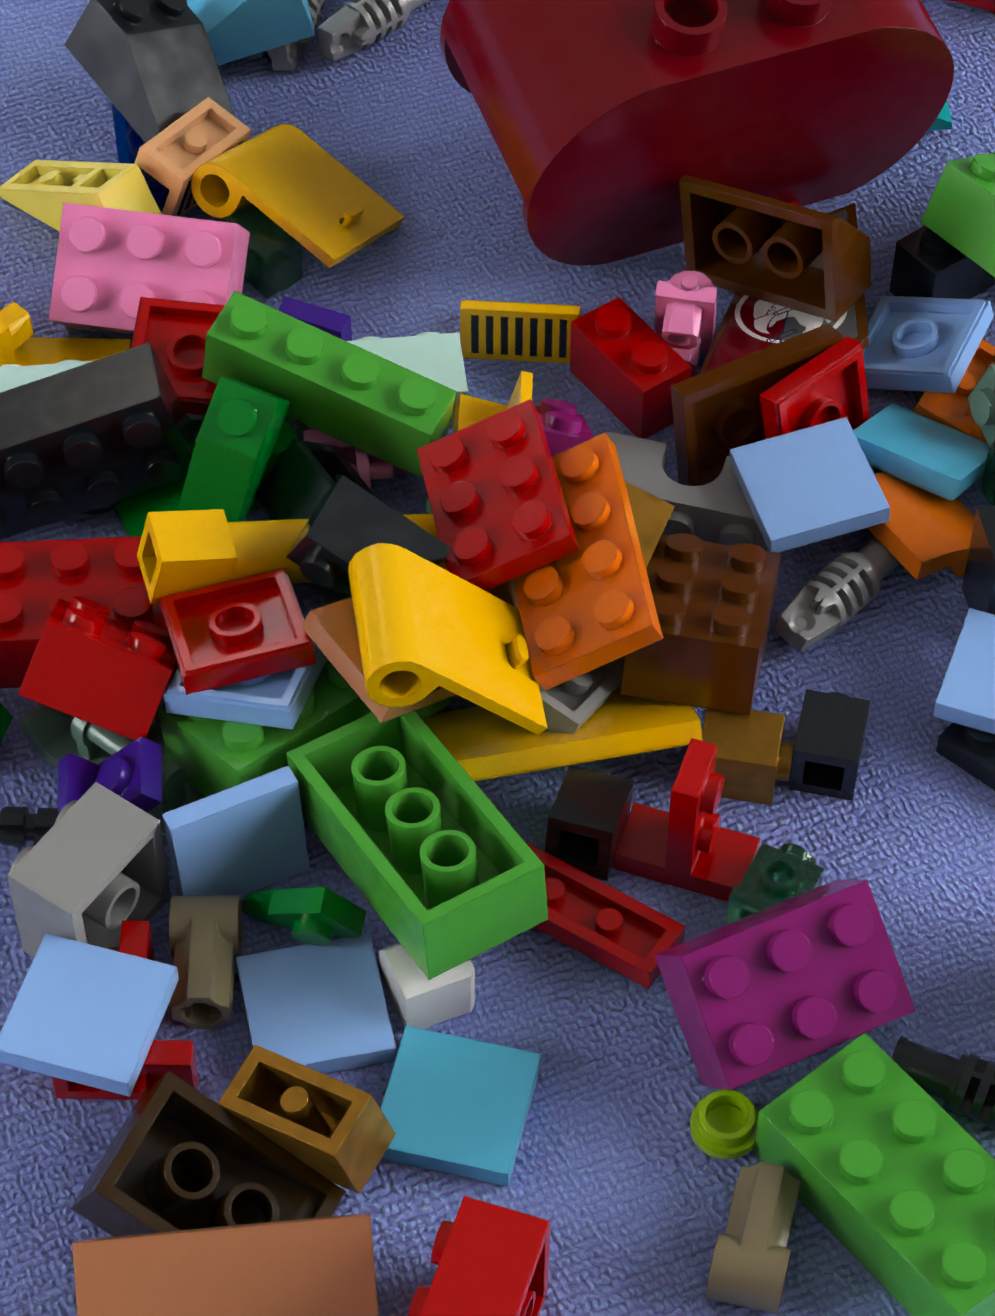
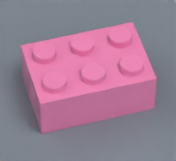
M63 202L48 320L65 327L133 335L140 297L226 305L234 291L242 294L250 232L237 223Z

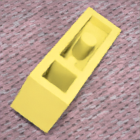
M35 160L0 186V196L3 200L59 232L63 202L161 214L138 164Z

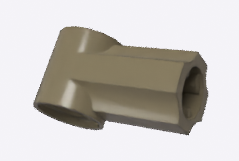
M241 895L171 897L169 944L171 956H174L173 966H177L179 980L171 997L170 1010L172 1020L180 1021L191 1029H215L219 1023L231 1020L234 956H241L243 918Z
M762 1161L753 1166H741L730 1204L725 1234L719 1233L706 1289L707 1299L778 1315L791 1256V1249H788L787 1245L801 1180L788 1173L784 1166Z

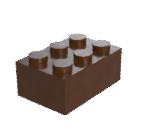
M677 533L670 536L661 535L646 570L663 639L625 656L621 694L750 716L773 617L781 553L765 551L762 547L750 543H739L731 546L706 542L695 535Z

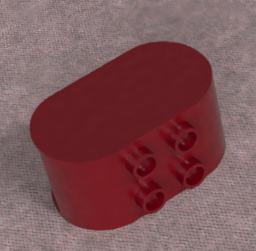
M450 0L443 16L440 32L441 50L449 71L460 86L472 93L523 197V219L532 241L547 257L561 263L579 266L615 262L684 242L679 179L685 174L787 203L796 200L799 201V206L802 207L847 194L863 186L899 161L924 136L946 103L954 78V64L951 53L921 0Z

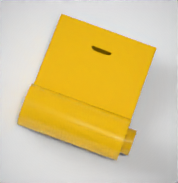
M281 123L207 161L193 172L191 179L192 195L203 212L212 217L224 218L252 203L328 268L333 267L400 226L405 218L404 215L304 132L291 124Z
M373 544L363 548L353 556L349 562L348 575L365 687L369 698L383 706L405 707L419 702L438 686H441L537 735H540L547 729L539 683L533 678L520 611L517 607L415 553L394 544Z

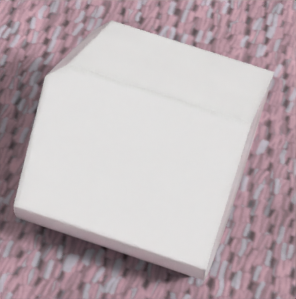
M400 943L379 951V963L385 988L404 1028L407 1025L425 1029L472 1011L475 1005V968L471 960L428 980Z

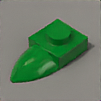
M327 887L270 889L248 894L242 899V911L249 917L269 925L291 928V936L294 939L316 946H328L331 944L332 938L361 937L367 912Z

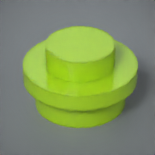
M725 1089L714 1091L700 1100L693 1109L690 1120L692 1139L700 1150L714 1158L725 1160L740 1158L748 1154L755 1147L759 1112L752 1102L738 1091Z

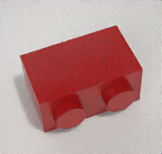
M620 297L571 321L570 371L636 437L646 439L674 424L671 385L691 378V366Z

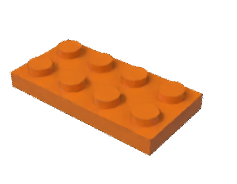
M606 432L553 456L580 550L513 579L533 678L545 691L663 639L617 449Z

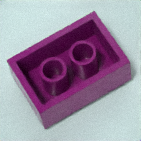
M867 879L832 881L654 955L699 1078L704 1086L725 1090L735 1089L916 1011Z

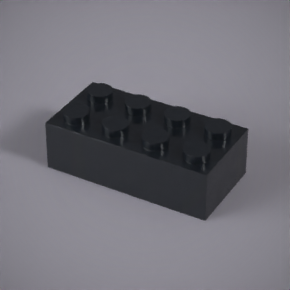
M150 342L0 393V540L44 525L53 524L59 520L104 505H110L119 500L161 486L170 485L186 478L195 447L191 422Z

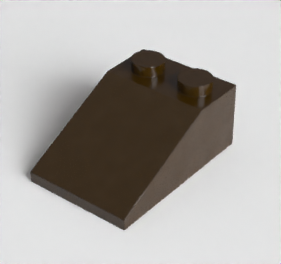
M168 1071L143 1092L71 1209L111 1236L118 1237L329 1217L333 1215L346 1191Z

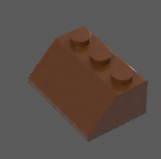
M687 174L679 179L686 271L703 273L716 287L837 322L872 286L870 237L838 216Z

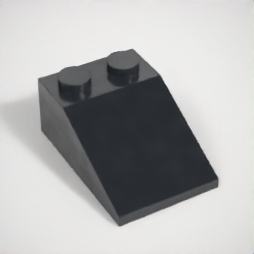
M186 0L89 1L64 45L145 143L207 97L211 98L235 117L204 25L190 9Z

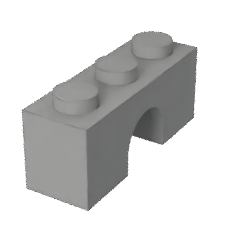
M608 431L607 435L617 449L624 480L675 506L662 535L670 536L677 533L695 535L706 542L731 546L739 543H750L762 547L765 551H769L730 465V456L726 457L723 470L714 481L701 486H687L675 482L665 473L667 443Z

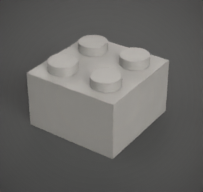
M97 782L79 800H73L64 806L57 816L54 826L35 846L26 847L18 854L12 863L10 872L7 874L22 948L24 952L32 957H35L45 933L106 949L108 947H119L122 920L150 921L171 898L160 820Z

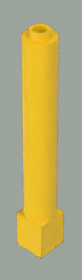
M224 509L148 512L137 558L150 604H159L158 598L281 568H286L291 584L313 583L303 575L299 565L286 557L309 519L227 522ZM432 513L403 515L439 539ZM443 560V561H442L440 564H438L437 566H439V567H441V568H442V567H445V566H446L445 561Z

